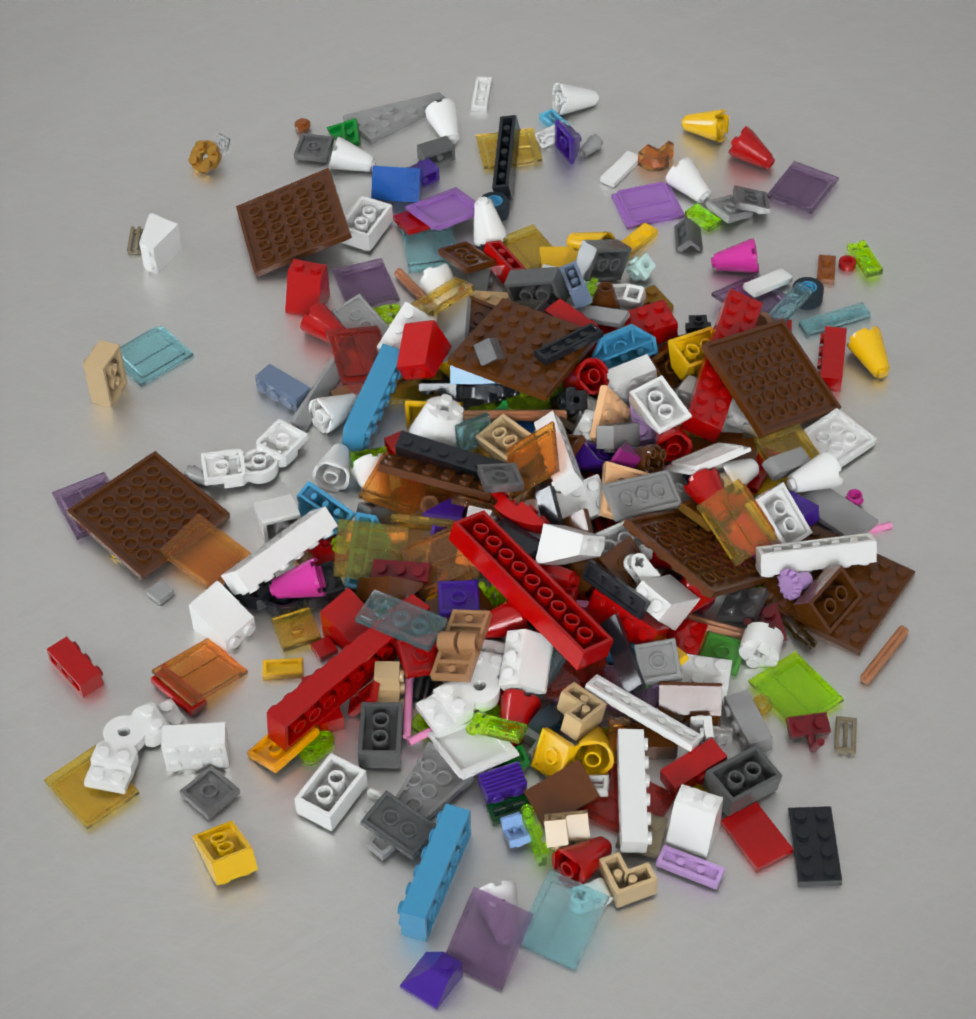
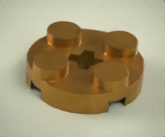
M199 140L191 150L188 162L196 171L206 174L211 169L214 170L218 167L222 154L220 153L219 146L213 141ZM207 154L208 158H204L203 160V156Z

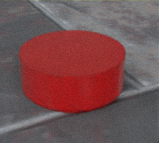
M850 255L842 256L839 259L838 267L842 271H853L856 268V259Z

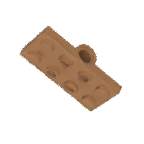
M452 610L446 631H440L437 635L436 643L439 651L430 674L432 681L471 682L492 619L490 611Z

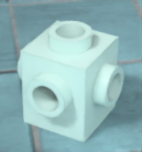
M647 252L630 258L625 270L634 282L638 280L644 281L650 277V272L656 265Z

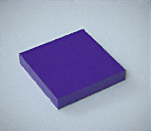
M478 580L439 581V618L450 617L453 609L480 610Z

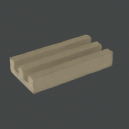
M138 226L137 229L134 227L130 229L127 247L128 254H141V250H138L140 235L144 230L141 229V226ZM135 234H136L135 246H134V250H132V248H133V242H134V236H135Z
M836 716L834 754L838 755L840 752L842 755L847 756V753H851V756H855L857 718ZM840 722H844L843 747H839ZM848 722L852 723L851 748L847 747Z

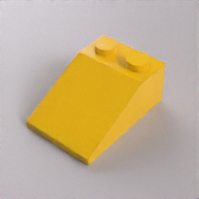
M232 820L192 835L210 876L217 886L227 884L233 879L247 876L251 872L258 870L252 846Z

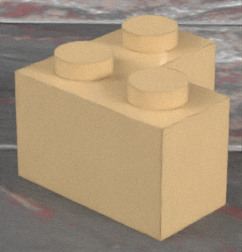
M375 661L374 681L380 683L378 700L376 702H403L404 710V699L401 698V694H405L404 671L400 670V661Z
M571 683L561 691L557 710L564 714L561 731L576 742L579 741L586 733L602 722L607 704L577 683Z
M588 810L544 815L547 848L552 847V850H558L569 845V841H573L576 844L590 839Z
M620 852L599 859V875L604 879L616 908L657 894L658 879L649 862L628 869Z

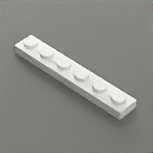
M595 675L586 683L585 689L689 752L701 742L703 735L603 677Z

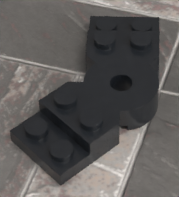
M421 380L418 384V389L423 394H434V391H436L437 396L448 394L452 398L483 399V403H494V399L495 401H503L506 398L514 397V395H520L519 391L501 384H450V380Z
M333 560L316 565L321 566L325 578L326 587L323 588V592H327V594L323 597L277 599L270 592L269 584H272V579L268 582L263 581L258 584L260 586L259 589L251 594L248 592L243 596L242 594L233 595L227 584L223 585L244 607L256 611L266 609L269 614L278 618L294 616L302 608L310 611L328 605V599L337 597L346 590Z

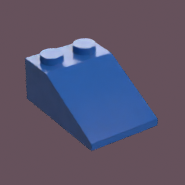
M373 166L371 199L400 202L420 201L422 196L423 169Z

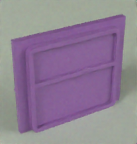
M665 182L618 190L615 194H611L626 229L640 227L643 223L654 224L685 217L671 186Z
M457 187L407 205L405 208L431 229L440 231L473 218L476 201Z

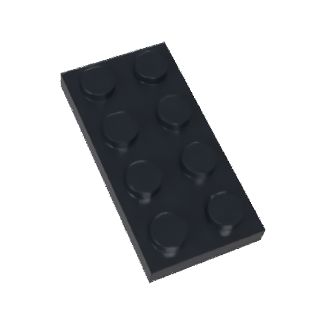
M831 806L788 808L797 886L842 885Z

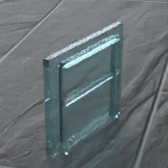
M452 226L440 231L428 229L412 235H407L401 229L409 273L423 272L429 267L435 268L442 264H448L450 268L455 267L438 255V249L455 244Z
M156 326L120 347L125 372L141 387L194 356L185 345L163 326Z
M549 869L519 932V938L516 939V943L576 971L609 896Z

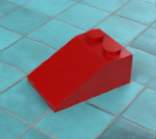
M685 619L676 630L670 628L665 638H675L676 646L686 654L700 656L708 634V624Z

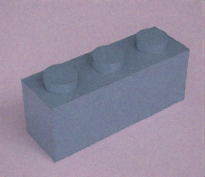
M574 261L559 267L575 308H583L592 303L593 301L577 262Z
M271 364L267 365L255 376L256 387L261 393L267 394L273 400L284 404L288 409H292L295 412L311 390L309 386Z

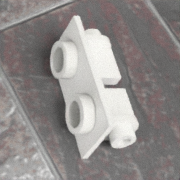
M555 124L534 134L542 149L555 143Z

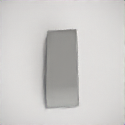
M799 447L768 458L762 463V467L770 479L776 481L788 477L811 459L803 447Z

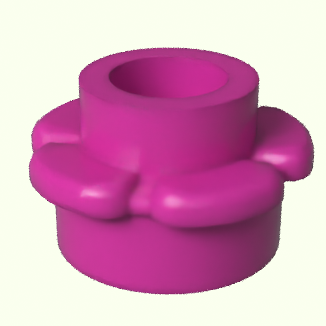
M857 489L849 490L847 496H845L846 499L857 506L864 502L862 492Z

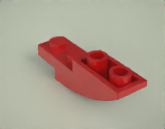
M506 492L490 493L497 502L493 507L502 518H507L525 531L542 534L543 525L550 524L543 515L541 517L537 515L538 511L531 504L527 506L523 501L519 504L514 499L510 501L508 499L509 495Z

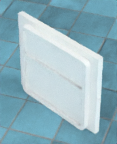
M715 443L672 461V464L665 467V470L693 475L702 469H710L751 451V448L735 444Z
M478 711L474 713L472 720L440 737H437L433 731L428 733V737L432 740L434 747L456 775L463 780L519 756V752L485 712Z

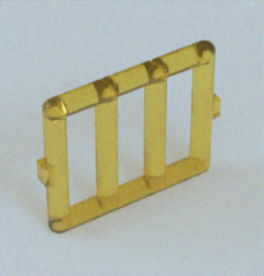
M395 513L390 516L391 523H395L399 527L432 530V525L452 529L453 522H455L451 519Z

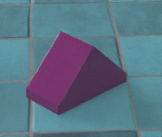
M625 442L619 447L610 462L634 469L641 460V457L630 444Z

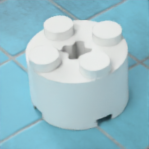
M754 622L747 625L739 646V654L746 661L747 666L756 668L758 666L775 667L777 665L784 636L778 628L772 629L768 627V623Z

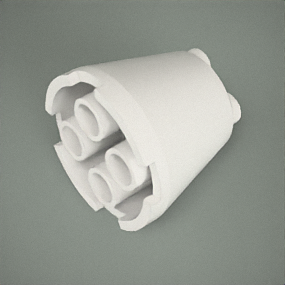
M448 394L430 398L410 426L409 433L462 449L464 408Z

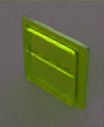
M796 651L778 661L775 667H769L748 680V683L784 719L791 716L827 712L844 701V698Z

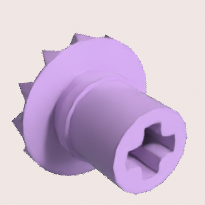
M791 568L780 571V576L777 577L780 593H783L784 599H789L790 601L798 599L802 590H806L813 583V578L809 572L797 573Z

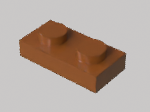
M818 256L817 279L822 284L834 285L836 256Z

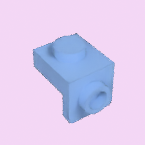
M520 812L500 818L503 836L510 848L521 847L531 842L530 834L523 825Z

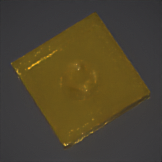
M309 607L271 618L283 652L306 646L322 639Z

